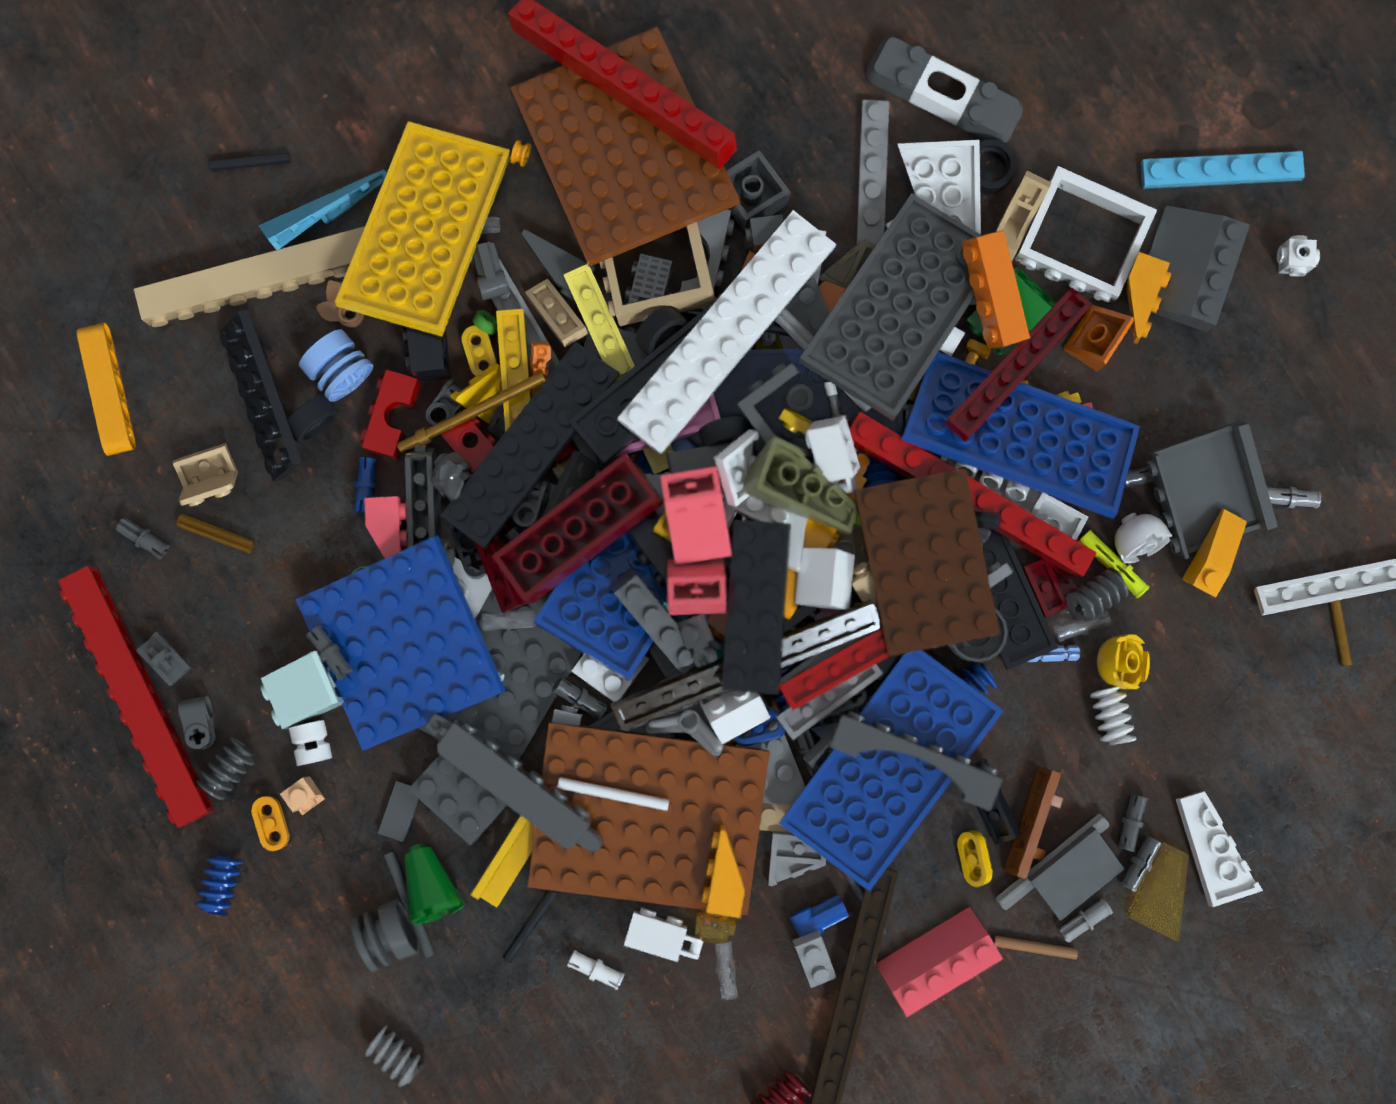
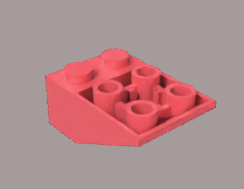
M717 466L660 476L676 565L732 556Z
M398 496L364 498L365 525L384 558L386 559L406 550V502Z

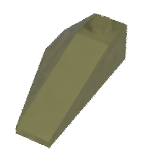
M772 436L750 465L741 492L764 503L850 534L858 513L857 505L837 485H833L822 475L823 471L818 466H813L798 447L776 436Z

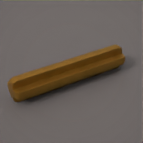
M180 514L176 521L178 528L247 554H251L255 547V541L185 514Z

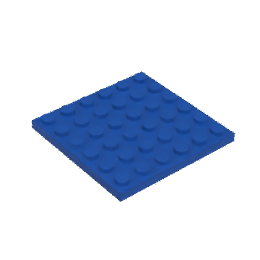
M438 536L425 540L296 599L309 631L313 633L312 629L321 625L333 644H337L340 647L339 652L353 669L351 674L346 673L347 677L339 681L328 664L323 662L325 667H329L331 678L336 684L335 690L338 697H342L344 700L342 706L362 751L426 725L436 713L445 717L506 691Z

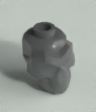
M443 453L433 463L435 467L433 477L430 480L442 498L447 497L451 502L459 497L463 486L472 476L470 474L471 467L459 453Z

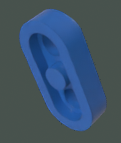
M775 710L767 711L770 719L751 728L750 736L743 737L742 733L733 739L742 746H752L782 737L786 730L776 718L781 713ZM777 722L778 727L775 730H769L770 723Z

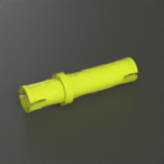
M1091 529L1080 538L1078 542L1097 552L1095 557L1107 569L1114 568L1120 573L1128 590L1137 599L1149 589L1150 586L1132 571L1133 567L1130 564H1124Z

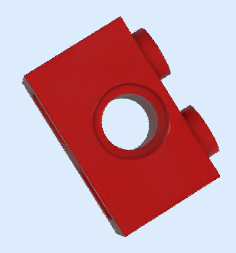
M476 417L440 434L450 447L470 464L472 473L475 472L497 443L490 434L486 437L482 434L479 428L483 425ZM468 436H477L478 443L475 447H465V440Z

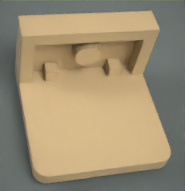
M226 443L173 461L174 468L183 486L179 497L180 505L188 504L189 506H195L204 502V498L213 495L216 498L223 497L229 494L234 487L238 471Z

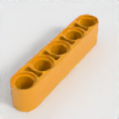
M105 322L77 329V338L103 451L107 456L134 450L136 448L135 437L110 329Z

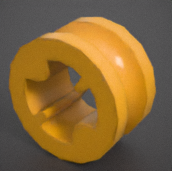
M517 140L511 153L510 162L512 164L519 162L520 166L525 167L529 158L531 144L526 143L523 145L521 140Z

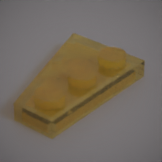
M1161 842L1163 845L1150 865L1152 869L1150 872L1147 871L1126 917L1179 942L1189 855Z

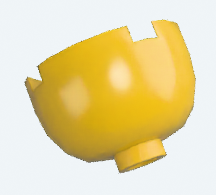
M1129 634L1117 635L1102 644L1097 655V668L1104 682L1112 687H1119V689H1138L1139 683L1146 681L1150 669V656L1148 651H1143L1141 644L1145 643L1140 637Z

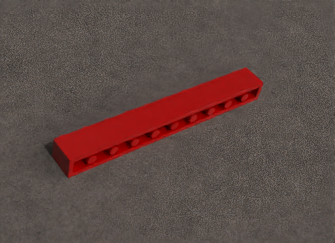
M519 0L508 12L513 31L718 169H721L736 152L737 147L733 131L536 1Z
M862 412L854 414L848 424L855 448L907 479L957 470L924 449L902 441V436ZM967 476L974 511L997 512L1001 515L1000 527L993 530L1073 577H1083L1097 552Z
M86 566L58 580L61 586L59 593L64 602L69 603L73 611L71 618L74 624L82 629L85 636L83 643L89 652H93L96 658L95 668L102 677H105L109 685L106 687L108 695L113 701L117 702L120 711H118L119 717L125 726L128 725L132 733L130 736L131 742L136 750H140L144 758L142 764L145 771L149 775L152 774L155 780V792L161 800L164 799L168 807L166 814L173 825L176 824L177 828L184 827L214 812L215 810L205 790L196 782V780L200 781L136 651L135 645L98 569Z

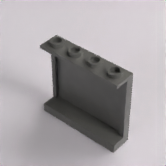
M1236 421L1146 453L1148 457L1146 468L1149 475L1154 478L1156 485L1153 489L1156 500L1161 503L1163 509L1161 519L1172 534L1169 546L1171 551L1177 556L1188 559V553L1199 550L1222 508L1247 521L1243 534L1259 528L1270 530L1278 527L1249 423Z

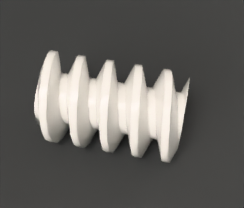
M1119 687L1098 690L1090 695V698L1099 699V702L1092 707L1093 709L1102 710L1100 714L1095 716V719L1104 721V724L1097 727V729L1107 732L1106 735L1100 738V741L1109 742V745L1136 740V736L1127 735V733L1134 729V726L1125 724L1132 717L1130 714L1122 713L1129 708V704L1120 703V700L1124 699L1127 695L1123 692H1117Z

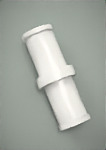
M576 950L573 951L567 963V967L588 975V979L592 981L596 979L613 987L615 990L619 988L624 977V973L602 964V960H594Z

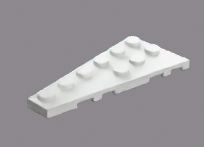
M979 140L898 144L915 195L981 235ZM975 297L969 305L977 304Z

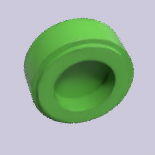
M478 310L472 319L473 323L485 333L494 335L497 332V318L487 311Z

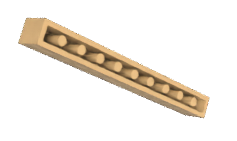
M365 226L135 288L134 293L141 320L148 325H152V327H160L168 324V320L175 318L179 320L190 319L194 317V313L201 311L205 313L216 312L223 305L237 306L246 303V299L257 297L258 299L270 297L273 295L272 292L293 291L299 288L298 285L308 282L311 285L319 284L325 281L324 278L335 275L337 278L345 277Z

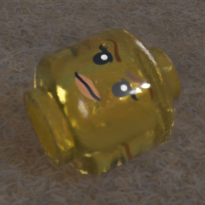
M706 907L702 912H698L695 934L700 935L702 942L724 945L728 942L729 936H735L736 919H731L729 916L707 913Z

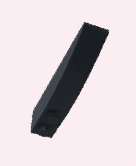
M596 456L600 472L616 461L614 457L604 465ZM653 511L628 530L626 534L637 551L635 555L643 567L648 566L654 574L652 579L660 589L664 588L668 593V559H675L671 541L653 531L660 519L656 512Z

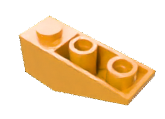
M1138 252L1126 282L1130 316L1134 318L1131 327L1133 343L1138 344L1141 337H1147L1152 325L1151 322H1148L1151 312H1157L1162 300L1161 297L1157 296L1160 287H1167L1172 274L1167 271L1170 265L1169 262Z
M720 824L719 832L713 833L711 848L716 849L715 858L709 859L707 876H711L710 887L704 886L702 903L706 904L707 913L740 918L745 892L744 883L725 825Z

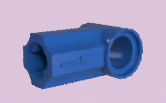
M837 894L814 907L808 906L792 914L789 918L800 938L817 930L822 934L824 929L844 920L849 915Z

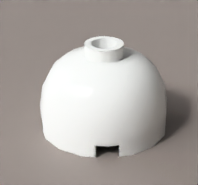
M1132 513L1122 519V525L1115 534V547L1123 563L1132 564L1140 561L1137 558L1138 555L1147 553L1149 557L1169 543V537H1172V534L1158 517L1149 514L1137 516L1136 513Z

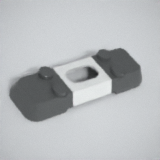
M887 37L881 41L866 70V78L874 87L898 99H904L962 128L964 132L982 141L996 139L1007 143L1022 116L1023 105L1020 100L998 89L994 83H986L926 53L922 47H914L895 37ZM935 71L942 72L962 82L966 87L965 95L960 100H952L932 90L928 86V77Z

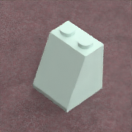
M314 651L261 678L263 683L260 687L266 701L270 700L274 709L271 711L272 718L277 726L281 725L282 729L294 727L344 703L343 698L338 697L335 690L336 684L331 678L329 667H325L318 651Z

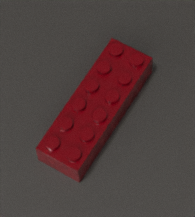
M625 453L492 557L522 600L534 603L660 507L665 501L635 460Z

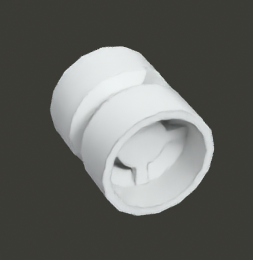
M324 720L288 728L292 744L297 745V748L294 750L297 766L333 758L330 744L324 741V738L327 736ZM317 742L318 748L306 751L305 743Z

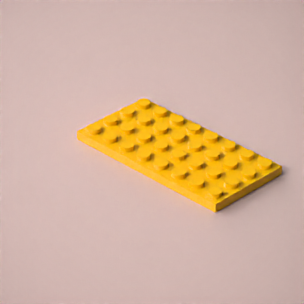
M408 121L335 299L336 307L442 337L510 159V150Z

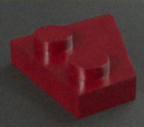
M1044 559L1022 567L1044 618L1068 608L1066 596L1068 593L1075 591L1078 586L1072 582L1073 579L1066 572L1060 571L1056 566Z

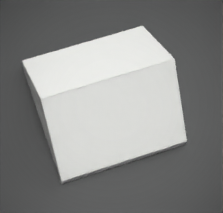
M802 548L800 569L797 572L794 604L843 611L849 609L855 555L839 549Z

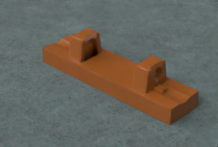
M1038 766L1018 824L1022 835L1013 839L1003 871L1026 879L1033 858L1043 861L1046 851L1037 848L1050 806L1061 807L1063 798L1054 795L1061 773Z

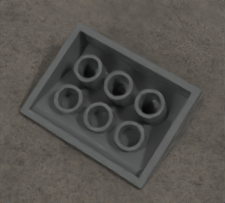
M1165 206L1148 255L1169 262L1170 265L1167 271L1172 274L1167 287H1160L1157 296L1161 297L1162 300L1157 312L1154 314L1205 332L1215 327L1250 225L1223 215Z

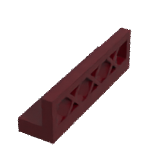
M511 518L500 532L506 534L514 527ZM499 533L498 539L493 540L487 550L475 543V546L503 614L529 602L522 600L492 557L506 546L501 542Z

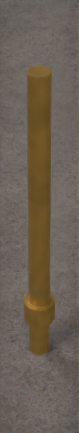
M540 372L429 428L424 426L416 430L415 435L397 443L398 449L403 453L419 444L423 446L433 441V437L547 382L545 374Z

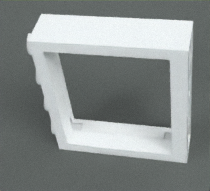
M1058 166L1050 179V182H1052L1050 188L1031 221L1015 260L1025 265L1028 270L1037 269L1044 272V276L1050 280H1062L1068 283L1070 288L1072 287L1078 292L1086 291L1093 294L1094 298L1098 301L1103 300L1113 303L1121 293L1157 210ZM1057 187L1140 224L1113 286L1030 249Z

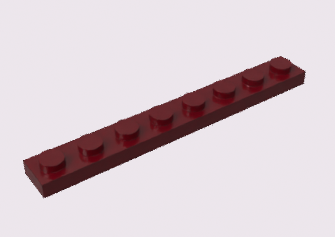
M1071 287L1029 332L1030 338L1021 341L947 419L944 425L963 441L967 442L1089 310L1092 303Z

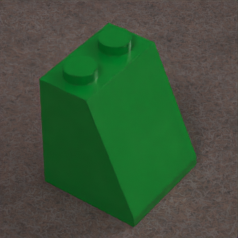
M1016 267L1013 270L1028 331L1030 332L1057 302L1020 268ZM976 309L967 321L971 323L969 328L981 337L983 335L980 315ZM1020 342L992 349L999 355L1004 353L1007 356Z

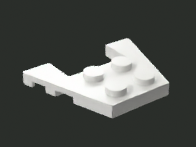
M752 496L747 497L737 507L728 505L726 498L723 500L727 530L736 514L758 522L792 524L788 568L799 572L807 518L764 503Z

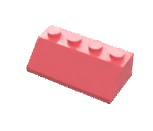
M967 907L877 961L876 966L902 1011L908 1017L1003 958L972 909Z

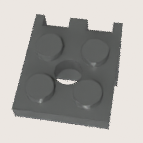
M783 362L771 371L773 375L771 379L765 383L762 379L748 388L750 394L738 402V406L766 444L776 434L754 405L798 373L792 363L786 366Z

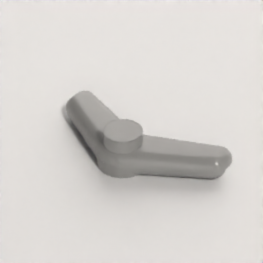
M686 710L682 713L654 718L647 722L646 731L649 734L685 732L690 734L712 755L719 756L722 752V742L694 710Z

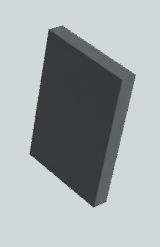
M1091 826L1028 877V880L1054 915L1061 921L1122 872L1124 868L1098 831Z

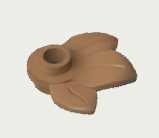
M329 280L326 288L328 301L316 306L321 317L329 322L339 321L348 328L361 324L364 314L355 312V317L348 319L347 313L350 310L336 307L335 299L342 284Z

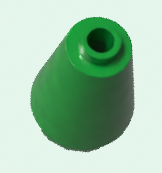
M424 843L410 847L408 849L409 853L405 855L410 924L428 923L441 919V915L446 914L448 910L450 915L461 910L464 907L463 900L430 846L425 847Z

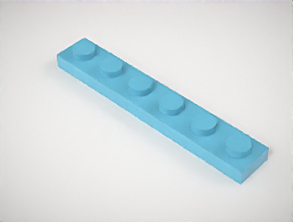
M1303 151L1143 159L1140 163L1142 189L1301 181L1305 178Z

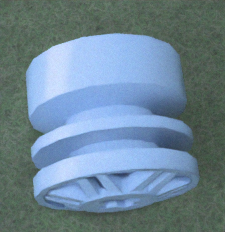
M342 329L335 330L322 337L307 350L299 361V367L310 380L320 379L317 388L325 392L324 396L330 402L337 401L354 391L373 370V364L370 360L364 359L365 355L360 350L352 352L355 348V343Z

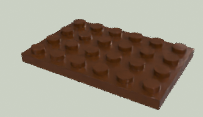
M965 468L854 490L888 657L1000 634Z

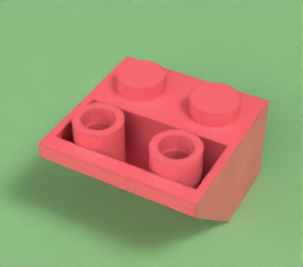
M724 558L676 565L675 559H668L669 615L726 613Z

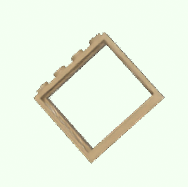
M697 222L688 225L687 231L701 288L623 305L613 257L600 262L601 269H606L608 275L603 277L606 293H611L613 299L608 301L611 317H617L619 326L644 321L651 313L662 307L671 306L680 313L709 306L715 301Z

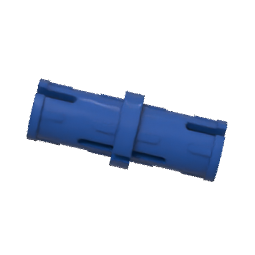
M359 457L358 480L354 482V487L357 488L354 512H365L364 498H372L373 490L376 489L374 475L377 459Z

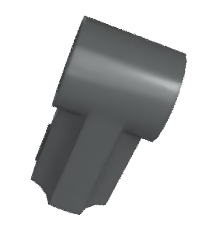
M494 242L478 244L473 257L479 275L477 281L483 300L509 294L504 270H501Z

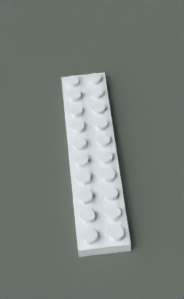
M793 210L617 418V421L659 455H662L833 251L836 244Z

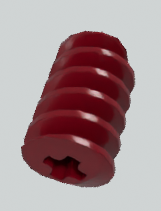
M785 1070L783 1071L786 1078L785 1082L776 1078L775 1081L778 1088L774 1089L768 1085L769 1096L767 1097L762 1093H759L758 1096L761 1101L760 1104H795L794 1100L803 1104L805 1100L802 1093L808 1096H812V1094L794 1073L791 1074ZM752 1100L750 1101V1104H757Z

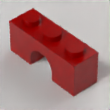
M389 370L385 371L384 376L379 377L376 391L379 394L376 402L373 401L371 403L368 416L371 417L368 428L364 427L360 442L363 443V449L398 460L400 450L397 443L404 440L405 434L401 430L390 427L388 418L390 412L396 407L405 406L414 409L421 386L417 378Z

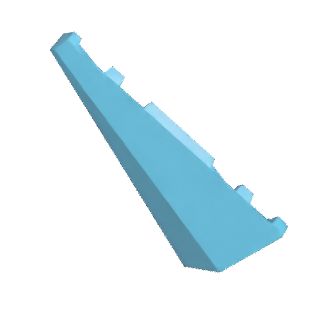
M384 169L267 221L259 225V227L278 251L318 220L322 219L326 226L379 188L383 184L387 172Z

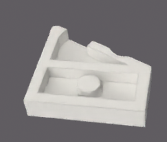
M749 429L715 457L728 505L737 507L750 496L741 492L750 465L756 459L755 456H752L753 441L759 438L758 431Z

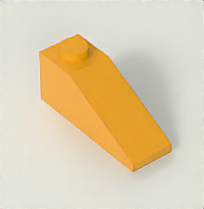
M1222 508L1182 580L1211 596L1217 597L1230 574L1247 521Z

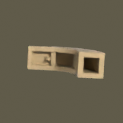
M1029 171L1024 175L995 231L1004 230L1011 261L1016 255L1021 241L1052 183Z

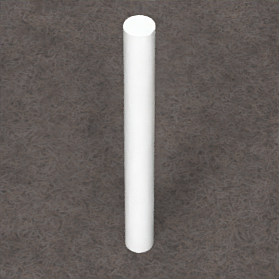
M562 777L559 778L557 787L559 789L666 811L669 805V799Z

